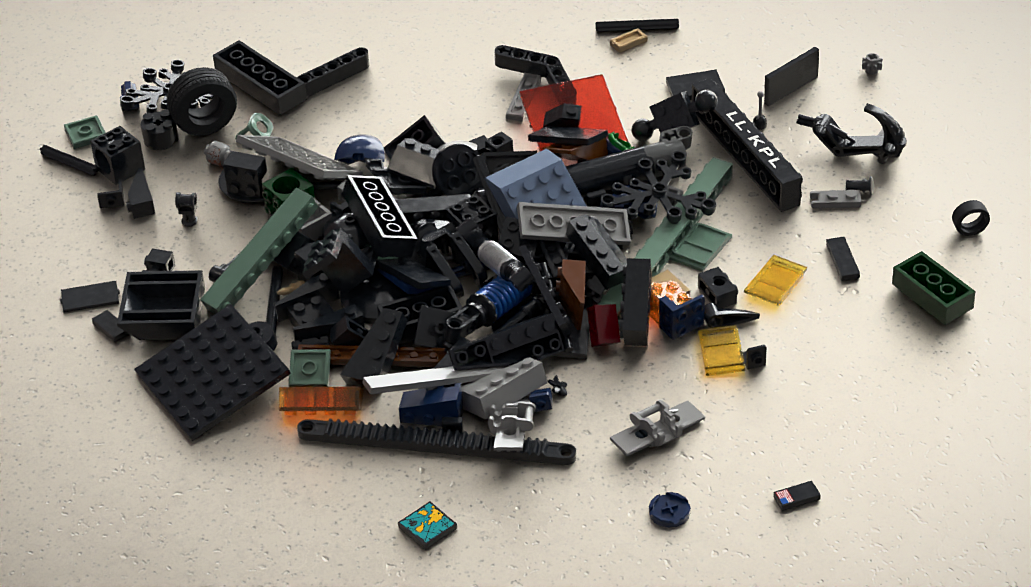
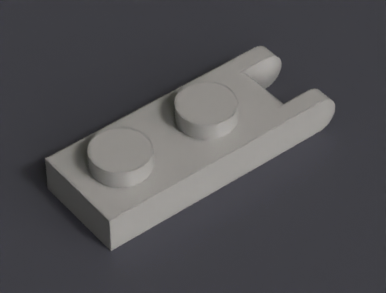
M860 190L810 192L811 199H818L811 202L812 208L861 207Z

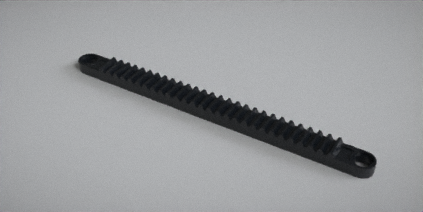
M331 418L328 421L305 419L297 425L298 436L305 441L557 465H570L577 459L576 448L572 444L548 442L545 438L543 441H540L539 438L532 440L531 437H528L527 440L524 439L523 451L507 452V450L497 452V450H494L495 436L493 437L490 433L484 436L481 432L479 435H476L475 432L468 434L466 431L461 434L458 430L455 433H452L449 429L447 432H444L443 429L436 431L435 428L429 431L426 427L420 430L417 426L415 429H412L411 426L404 428L403 425L397 428L395 424L389 427L387 424L381 426L379 423L373 425L371 422L365 425L363 421L360 424H357L356 421L349 423L348 420L341 422L340 419L334 422ZM305 428H312L310 432L303 431ZM564 452L571 453V455L567 457L562 456L561 454Z

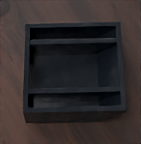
M203 270L127 272L117 327L138 340H178L200 324L203 305L200 299L204 296L205 292Z

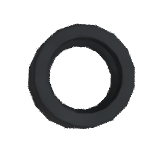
M968 200L956 207L952 214V221L956 230L961 235L972 236L986 229L990 222V215L981 201ZM980 213L974 221L962 223L963 219L968 215Z

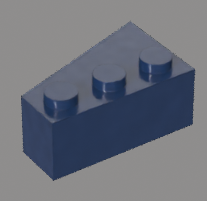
M455 383V386L447 388L444 385L438 386L437 389L428 391L427 388L403 392L398 408L400 423L442 427V417H462L463 399L461 383Z

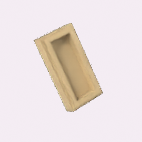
M637 28L611 39L610 45L617 52L621 53L647 42L648 36Z

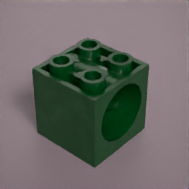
M293 168L262 183V196L265 201L264 209L268 215H273L295 188L306 192L315 199L313 184Z

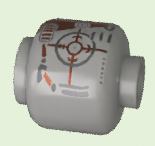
M213 141L210 145L208 144L204 150L207 162L220 167L223 166L231 152L228 145L218 141Z

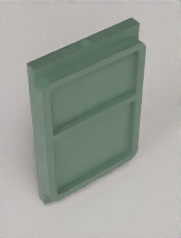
M700 222L696 223L675 247L670 260L703 272L729 242L732 234Z

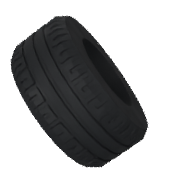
M208 67L194 68L181 74L169 88L166 99L167 108L178 128L187 134L197 136L209 135L221 130L232 119L237 108V96L227 77L222 72ZM207 94L214 95L207 105L197 109L190 108L197 98Z

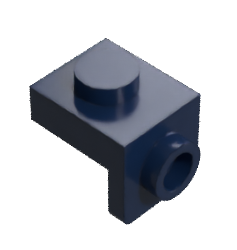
M551 388L538 389L531 392L529 400L535 404V412L553 409Z

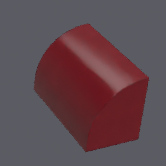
M616 304L594 305L587 308L591 347L621 343Z

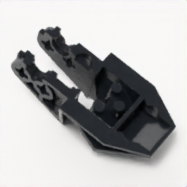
M423 219L411 225L418 239L410 259L451 279V287L457 297L461 298L464 296L463 286L438 250L441 249L443 254H447L450 247L453 261L457 264L459 263L464 268L466 274L473 275L478 288L484 285L483 282L488 278L484 267L461 234L455 230L452 222Z

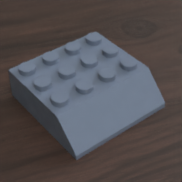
M548 149L484 178L505 218L507 216L518 219L517 205L519 202L587 207L562 159Z

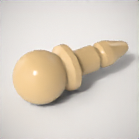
M297 281L296 283H291L289 287L277 291V294L288 295L305 282Z

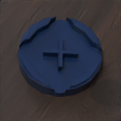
M666 492V495H656L649 504L650 518L654 523L662 527H678L684 524L691 514L688 500L679 493Z

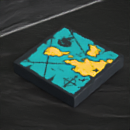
M429 501L400 520L398 527L426 550L456 530L457 523Z

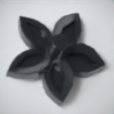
M557 375L554 376L553 380L549 379L547 381L553 386L552 392L554 394L567 395V390L565 389L567 383L560 382Z

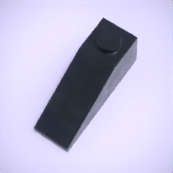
M142 167L138 168L128 192L129 201L126 202L128 213L132 212L134 219L155 214L153 199Z

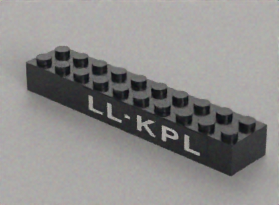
M711 78L693 83L692 102L695 101L696 95L702 90L714 92L718 99L717 107L712 112H695L703 126L780 212L800 206L802 197L801 186L803 183L802 175L783 157L782 153L774 147L773 143L767 140L764 134L756 128L755 124L746 117V114L737 107L736 103H733L727 93H724L717 83Z

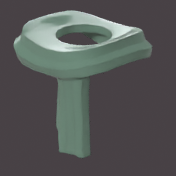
M254 113L247 127L237 133L235 139H237V135H244L248 131L254 136H271L273 124L263 114ZM257 122H262L265 125L266 133L259 131L256 125Z

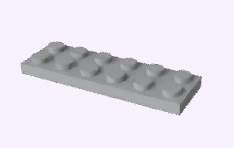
M519 202L517 205L520 239L570 242L565 235L569 220L586 214L598 219L616 245H629L631 243L627 209Z

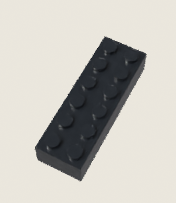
M240 40L213 54L214 68L217 71L222 72L230 82L279 115L307 100L306 87L303 81Z
M347 175L342 195L376 256L382 258H412L418 238L382 177Z

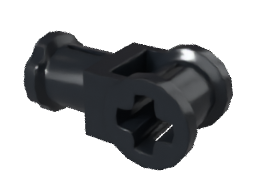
M177 192L175 205L178 209V214H182L181 222L186 227H192L198 223V218L195 216L197 194H181V192Z

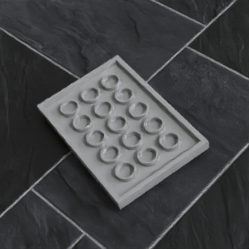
M237 135L236 142L242 144V148L257 150L256 153L259 155H269L273 161H283L285 166L291 168L298 167L300 172L305 174L312 173L314 178L320 180L325 178L329 180H344V178H347V175H363L361 170L280 137Z

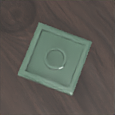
M97 115L64 124V130L73 149L91 145V140L106 133Z
M330 349L291 350L289 388H329Z

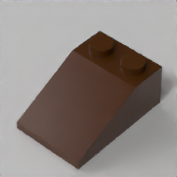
M606 138L589 146L555 143L543 148V150L548 149L558 157L577 161V163L608 155Z
M562 259V267H558L557 278L560 281L556 280L555 292H559V301L576 329L581 330L585 299L586 261Z

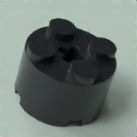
M169 110L145 113L143 115L140 125L145 146H151L153 150H165L172 147V143L178 141L177 125Z

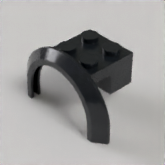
M231 151L223 163L224 169L219 176L218 183L221 191L226 196L239 202H264L262 179L267 172L265 157Z

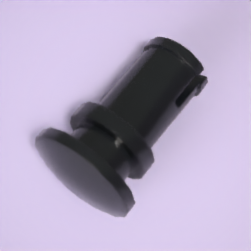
M870 176L869 180H866V178L862 180H846V190H860L863 193L869 191L870 195H872L874 191L873 177Z

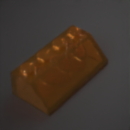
M279 387V411H285V415H297V411H304V415H317V411H324V415H336V411H344V415H356V411H362L364 387Z

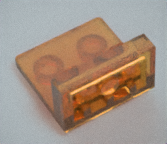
M674 281L654 282L651 285L650 317L658 325L659 298L666 295L677 306L692 299Z

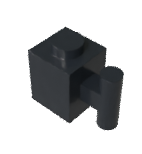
M152 248L144 259V265L147 270H142V272L173 271L175 267L173 252Z

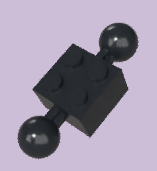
M702 90L696 95L695 101L691 102L687 91L680 92L649 106L654 119L650 121L645 118L636 120L632 124L631 133L635 139L647 141L652 137L656 129H659L661 134L665 130L680 126L694 128L700 125L695 112H712L718 104L717 96L710 90Z

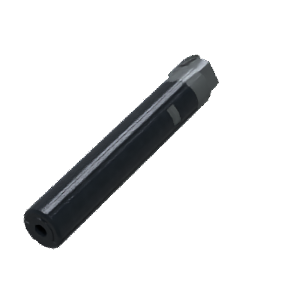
M688 126L665 130L661 132L659 142L568 165L566 168L582 198L587 197V193L601 189H604L605 192L610 191L614 183H621L623 186H627L631 179H638L640 182L647 181L646 176L640 174L637 169L638 161L642 158L650 159L653 163L652 173L655 178L661 177L664 174L656 169L657 160H666L667 166L670 167L674 151H683L687 156L686 150L691 147L693 131ZM484 189L476 190L474 195L477 194L490 207Z

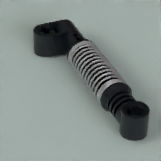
M468 217L455 228L471 250L477 254L479 260L504 281L511 282L520 293L536 281L531 272L524 265L522 266L518 259L497 242L489 240L471 217Z

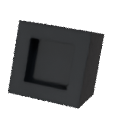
M502 131L485 140V153L513 151V139Z

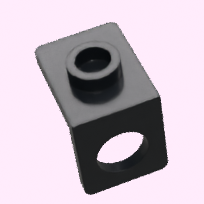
M121 179L118 180L119 190L97 193L100 208L124 206V191Z
M763 344L748 348L747 351L740 353V357L747 370L766 365L767 347Z

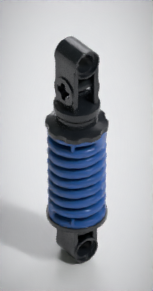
M538 260L534 261L535 264H541V262ZM525 262L523 265L529 270V268H528V266H527V264H526V262ZM497 276L479 291L471 294L466 300V305L454 316L447 319L444 340L455 344L461 336L465 338L482 326H492L505 313L527 297H530L534 293L536 282L534 281L520 293L511 282L504 281Z

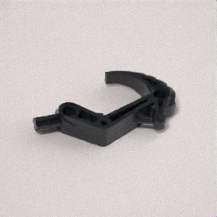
M869 103L864 107V112L871 114L880 122L884 135L848 136V133L841 130L834 119L828 114H821L816 116V118L799 114L796 121L799 125L811 127L819 140L837 157L873 154L878 157L877 161L880 164H885L888 158L899 157L903 148L907 145L905 132L900 127L898 121L883 109Z

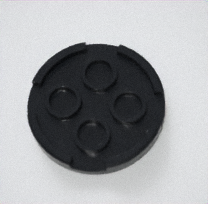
M450 144L442 148L436 155L432 165V177L438 190L446 196L474 194L477 190L475 185L480 181L473 158L478 156L479 153L465 144Z

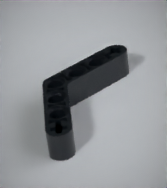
M499 45L495 48V66L511 71L540 75L546 78L559 105L564 103L577 105V92L558 57L506 45Z

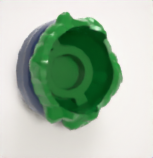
M608 133L606 138L608 155L633 149L634 146L632 147L629 142L621 140L618 137L619 133Z

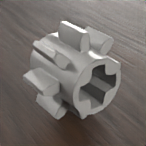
M869 53L866 57H862V69H865L867 74L874 75L878 73V70H882L883 58H879L878 54Z

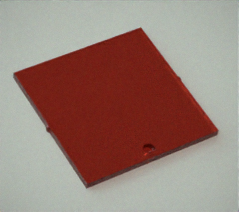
M603 74L519 91L530 123L529 126L533 132L543 128L545 112L565 103L582 106L579 128L608 130V133H619L618 137L628 142L617 113V107L613 103ZM537 142L540 152L543 151V148L555 144Z

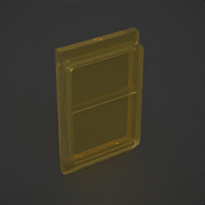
M773 255L747 285L744 293L777 306L781 305L804 277L807 267Z
M737 325L698 330L706 376L745 371Z

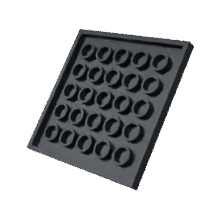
M232 304L134 369L139 378L191 441L203 435L291 374L289 368Z

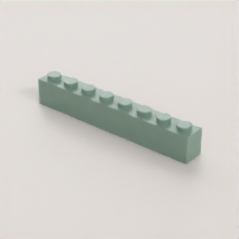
M295 188L200 299L207 310L216 314L230 304L234 307L263 271L268 268L275 257L280 254L286 244L291 241L298 230L303 227L309 217L315 213L318 205L313 196Z

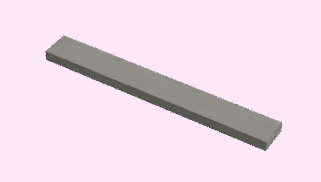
M511 365L454 370L452 366L363 377V385L370 394L466 383L473 382Z

